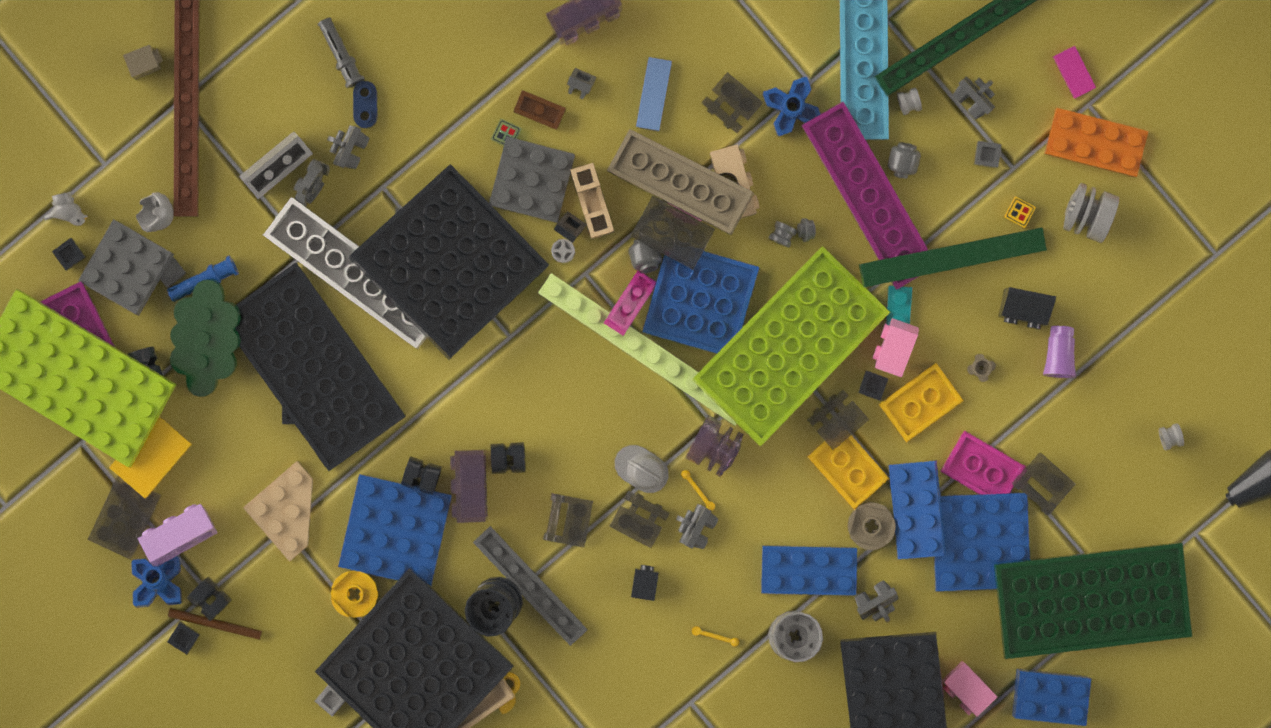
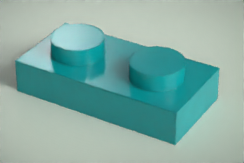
M888 286L887 309L890 313L886 316L887 325H890L892 318L910 324L913 287L902 286L896 290L894 286Z

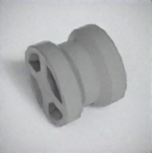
M916 88L910 89L907 93H897L903 116L909 114L912 110H922Z
M566 239L557 240L552 245V256L559 263L570 262L575 255V248L572 242Z
M1178 423L1173 424L1170 428H1159V437L1165 451L1170 450L1172 446H1184L1183 434Z

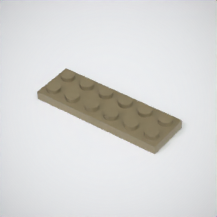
M629 129L607 169L609 173L730 235L733 234L754 195L752 191L631 129Z

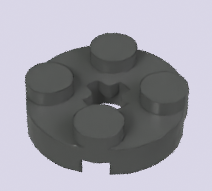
M313 159L307 168L308 173L304 179L302 177L299 178L295 184L294 190L297 191L295 199L305 207L307 202L311 204L325 184L322 182L323 175L328 177L330 166L322 161Z

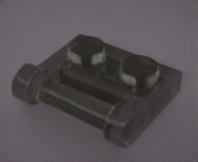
M1040 452L1012 482V485L1017 490L1021 489L1038 504L1045 515L1052 513L1076 485ZM1031 477L1052 495L1049 501L1027 483Z
M551 493L550 500H552L547 532L544 533L543 540L585 548L593 501ZM563 502L568 503L563 536L556 535Z

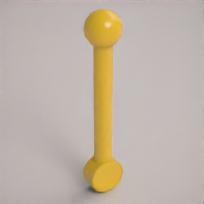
M683 470L681 473L682 478L687 479L705 502L706 508L711 511L714 510L715 504L707 499L690 477V472Z
M698 626L692 628V634L695 636L699 634L731 643L733 647H737L740 644L738 638L734 637L731 639L703 631Z

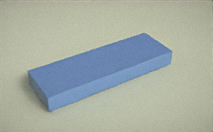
M648 58L636 123L637 128L653 131L660 130L672 61Z

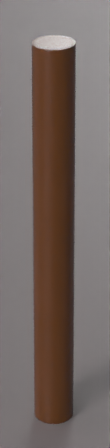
M170 608L168 612V617L258 640H260L262 635L261 630L217 619L209 621L205 616Z

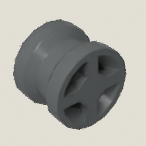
M776 221L774 233L770 234L769 239L790 248V240L792 236L796 235L797 230Z

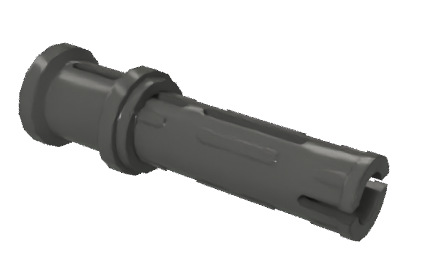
M329 17L320 21L318 26L337 61L336 69L341 71L346 81V88H352L357 83L364 81L365 77L360 75L355 65V58L347 52L332 22V18Z

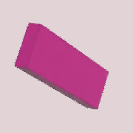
M637 271L607 316L604 324L624 336L654 290L656 281Z

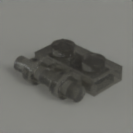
M728 72L712 89L718 98L713 101L706 96L701 102L708 109V113L716 115L724 122L723 125L727 129L731 128L735 133H738L743 127L736 121L741 115L748 121L763 104L759 98ZM723 102L735 110L731 115L720 107Z
M841 390L837 395L833 394L829 397L830 400L820 409L817 407L813 411V415L807 419L812 427L819 421L823 424L817 432L832 450L837 448L869 421L868 417L854 401L845 407L842 402L849 396L844 390ZM837 408L840 412L829 420L826 415Z
M628 491L624 499L631 502L632 505L629 509L620 505L610 527L652 548L662 529L661 526L654 522L657 517L666 521L670 512L662 509L663 506L658 503L655 505L643 499V495L639 493L636 495ZM638 507L651 513L648 519L635 513Z

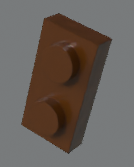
M522 90L513 113L558 130L566 108Z

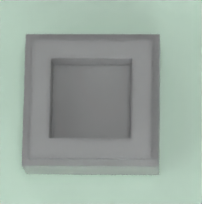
M328 685L315 702L333 716L344 704L345 700Z

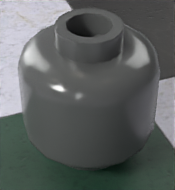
M899 142L898 145L891 148L888 168L894 171V176L907 179L908 175L917 173L921 153L917 150V146Z
M647 237L635 239L633 241L634 244L628 250L633 268L643 274L657 270L659 268L658 265L662 261L658 243L655 240L647 239Z

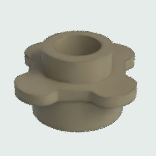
M977 354L975 361L972 365L968 366L967 371L969 374L977 376L979 381L985 382L988 380V375L991 371L995 370L996 365L993 361L985 359L983 354Z

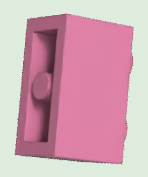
M893 318L890 325L885 324L881 334V338L884 339L882 346L877 345L872 358L876 360L875 368L902 377L918 337L919 328Z
M963 661L942 680L946 684L943 689L952 698L957 696L962 701L959 706L968 715L973 713L978 717L997 698L990 688Z

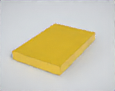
M934 363L878 405L907 443L964 400L938 364Z
M159 416L132 467H127L115 460L109 468L141 496L147 498L192 446V443Z
M843 425L807 456L854 510L890 479Z

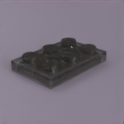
M652 196L631 237L694 270L715 229Z
M117 475L88 540L131 560L139 545L137 538L143 536L142 533L146 530L162 495L152 491L147 498H144Z

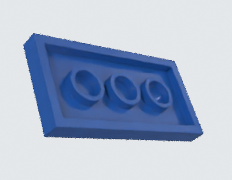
M937 460L889 465L898 559L945 556L946 548Z
M762 546L761 593L856 595L857 548Z

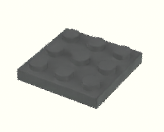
M506 136L489 204L493 207L558 223L575 154Z
M113 219L78 281H82L84 285L139 316L174 254Z

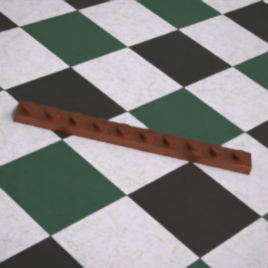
M175 0L173 214L175 217H199L200 0Z

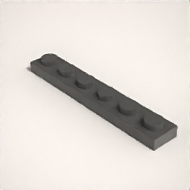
M491 526L473 542L507 579L517 585L528 602L570 646L588 630Z

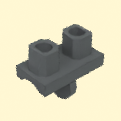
M966 76L958 83L960 86L957 87L952 95L960 103L969 96L976 102L968 109L970 115L976 120L985 113L988 115L995 108L989 100L995 95L989 88L994 82L989 80L985 84L979 77L975 81L976 86Z
M349 125L346 134L339 130L335 138L328 136L327 140L333 143L329 152L336 154L332 164L342 168L356 169L360 162V157L351 154L354 145L365 149L370 138L360 132V128Z
M697 504L694 512L688 510L684 518L678 515L676 520L682 522L678 531L683 533L679 542L692 549L693 547L704 549L708 542V537L700 533L704 525L713 529L718 522V518L711 513L710 509L700 504Z
M883 580L874 586L878 597L870 600L866 592H862L854 597L858 607L857 611L862 620L872 615L875 622L881 618H884L886 623L891 621L888 614L895 611L892 603L899 600V597L894 587L891 589Z

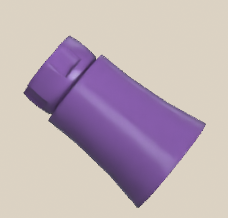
M1051 326L1043 376L1076 378L1074 328L1069 326Z

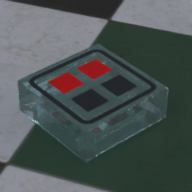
M500 118L490 140L504 146L506 136L518 139L522 128Z

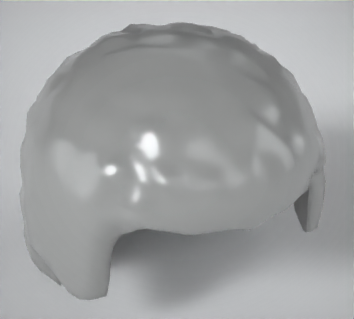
M155 192L140 200V205H143V208L136 215V218L144 231L156 232L165 229L171 224L174 211L172 204L164 194Z

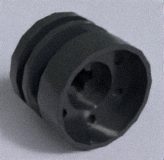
M499 576L484 580L466 602L465 616L467 622L473 630L481 635L498 636L506 632L521 612L523 605L522 593L517 585L507 578Z

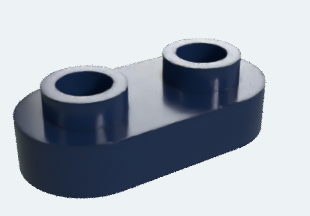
M361 81L353 89V118L355 123L363 129L373 127L378 119L377 89L369 81ZM364 88L369 90V94L366 97L361 96V90ZM363 112L369 113V118L367 120L361 119V114Z

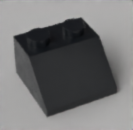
M1012 287L1005 288L998 317L1004 318L1003 322L1017 325L1018 321L1026 322L1029 328L1041 330V326H1047L1057 296Z

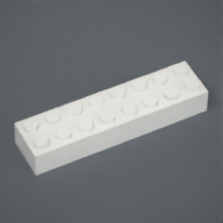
M291 197L263 236L406 342L419 349L427 337L349 259V256L359 246Z

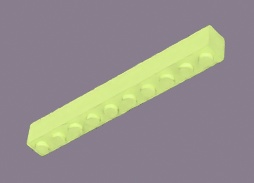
M552 273L539 290V295L736 426L737 423L692 380L699 372L632 327L628 328L624 336L604 324V321L610 312Z

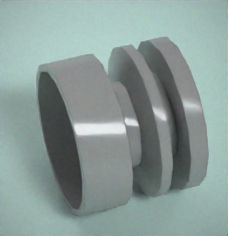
M1080 183L1068 202L1063 230L1070 231L1076 222L1074 234L1078 235L1086 226L1088 227L1087 238L1102 243L1110 230L1120 198L1104 191L1099 199L1096 200L1095 187H1091L1087 196H1085L1087 185Z
M798 611L785 612L777 616L771 623L768 632L769 643L773 651L781 658L793 662H803L814 657L820 650L823 641L822 629L818 621L811 615ZM797 630L796 635L799 636L798 641L793 640L791 642L789 633Z

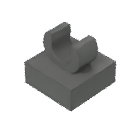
M575 68L567 83L570 86L568 94H572L576 88L581 90L580 99H583L591 91L597 77Z

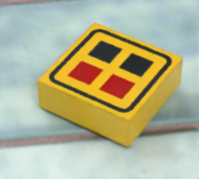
M1015 196L1003 218L1025 228L1036 207Z

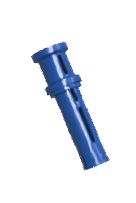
M229 255L226 257V260L216 265L210 264L206 268L207 270L168 288L167 291L171 300L176 302L192 294L194 287L202 280L213 279L221 283V280L231 275H239L232 257Z

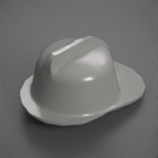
M638 445L626 446L617 453L615 469L624 481L646 493L657 492L666 485L668 468L656 455Z

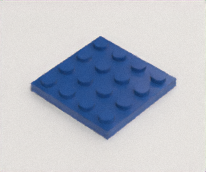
M668 241L642 332L717 354L742 329L759 267Z
M359 474L338 567L393 580H399L409 568H412L432 586L452 495L434 491L433 495L420 492L418 487L411 489L402 486L401 483Z
M1027 493L940 496L946 555L934 556L935 591L996 589L994 564L1030 560Z

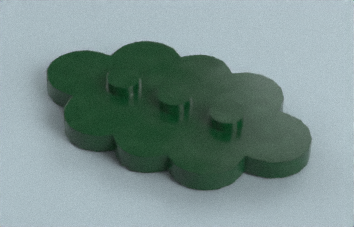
M205 279L198 282L194 287L192 297H186L177 302L174 308V318L177 324L171 329L170 333L171 341L175 346L170 356L171 366L177 373L186 375L188 390L198 397H205L213 393L217 388L218 379H225L235 372L237 360L233 353L238 349L241 342L240 336L235 329L240 323V311L234 303L224 301V289L218 281L213 279Z

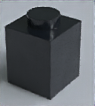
M641 565L640 569L635 568L632 598L655 601L659 572L654 571V566Z

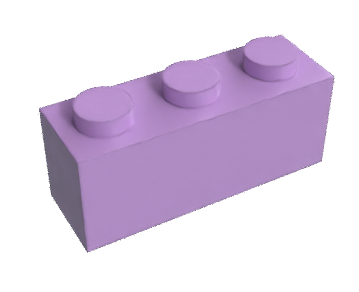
M193 504L187 507L181 515L177 517L171 516L164 520L163 525L145 530L142 533L143 536L137 539L149 562L153 566L158 567L218 532L206 509L201 504Z

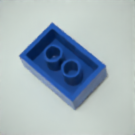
M1016 669L1012 716L1015 719L1087 726L1091 678L1081 675Z

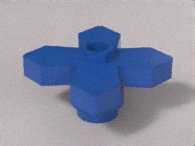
M807 77L794 80L789 94L776 87L766 90L762 94L767 107L781 111L773 123L778 137L791 133L796 119L806 123L820 115L818 107L805 103V99L811 91ZM794 103L797 107L796 110L790 111L788 104Z
M178 556L158 567L152 566L146 559L132 560V575L142 581V584L133 591V605L136 608L149 607L157 595L167 605L182 603V590L170 582L181 572Z

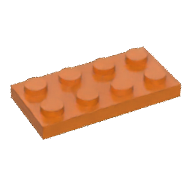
M1056 108L1044 154L1136 178L1149 131Z

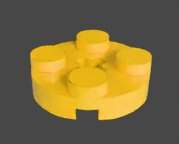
M353 570L341 574L335 579L331 588V601L334 608L346 617L356 618L365 616L376 605L379 596L374 579L367 573ZM350 588L354 590L358 588L360 590L359 600L356 598L351 600L349 598L351 594L349 592Z

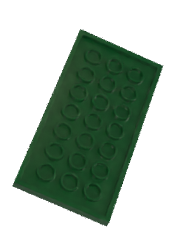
M1182 542L994 564L1004 659L1192 637Z

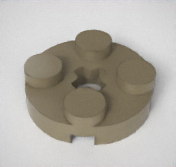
M869 502L858 506L850 514L847 527L850 538L856 545L866 550H876L884 547L892 540L896 525L892 514L885 506ZM871 519H874L878 529L868 533L865 523H869Z

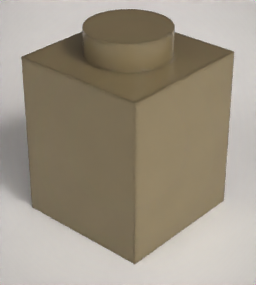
M151 45L123 55L131 77L135 80L162 69L160 63L163 60L158 49L154 50Z

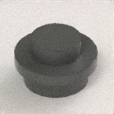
M802 218L801 222L797 225L798 237L802 238L803 242H809L810 239H814L816 234L814 221L807 218Z

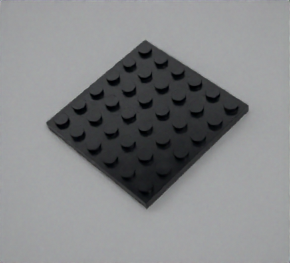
M451 164L349 256V259L448 360L459 352L549 267V264Z
M409 568L315 672L372 728H458L510 672L514 665L484 636L473 630L467 620L415 570Z

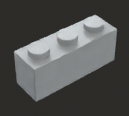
M293 131L239 177L259 199L313 153Z

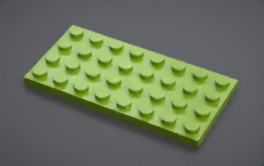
M822 246L692 380L761 446L875 329L890 311Z
M16 289L0 317V389L125 466L132 467L177 384L20 289Z

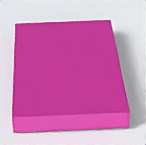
M963 431L940 472L980 495L1011 493L1026 466L970 433Z

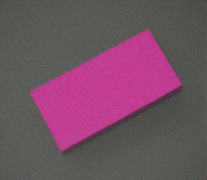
M1075 46L1053 56L1074 99L1096 88Z

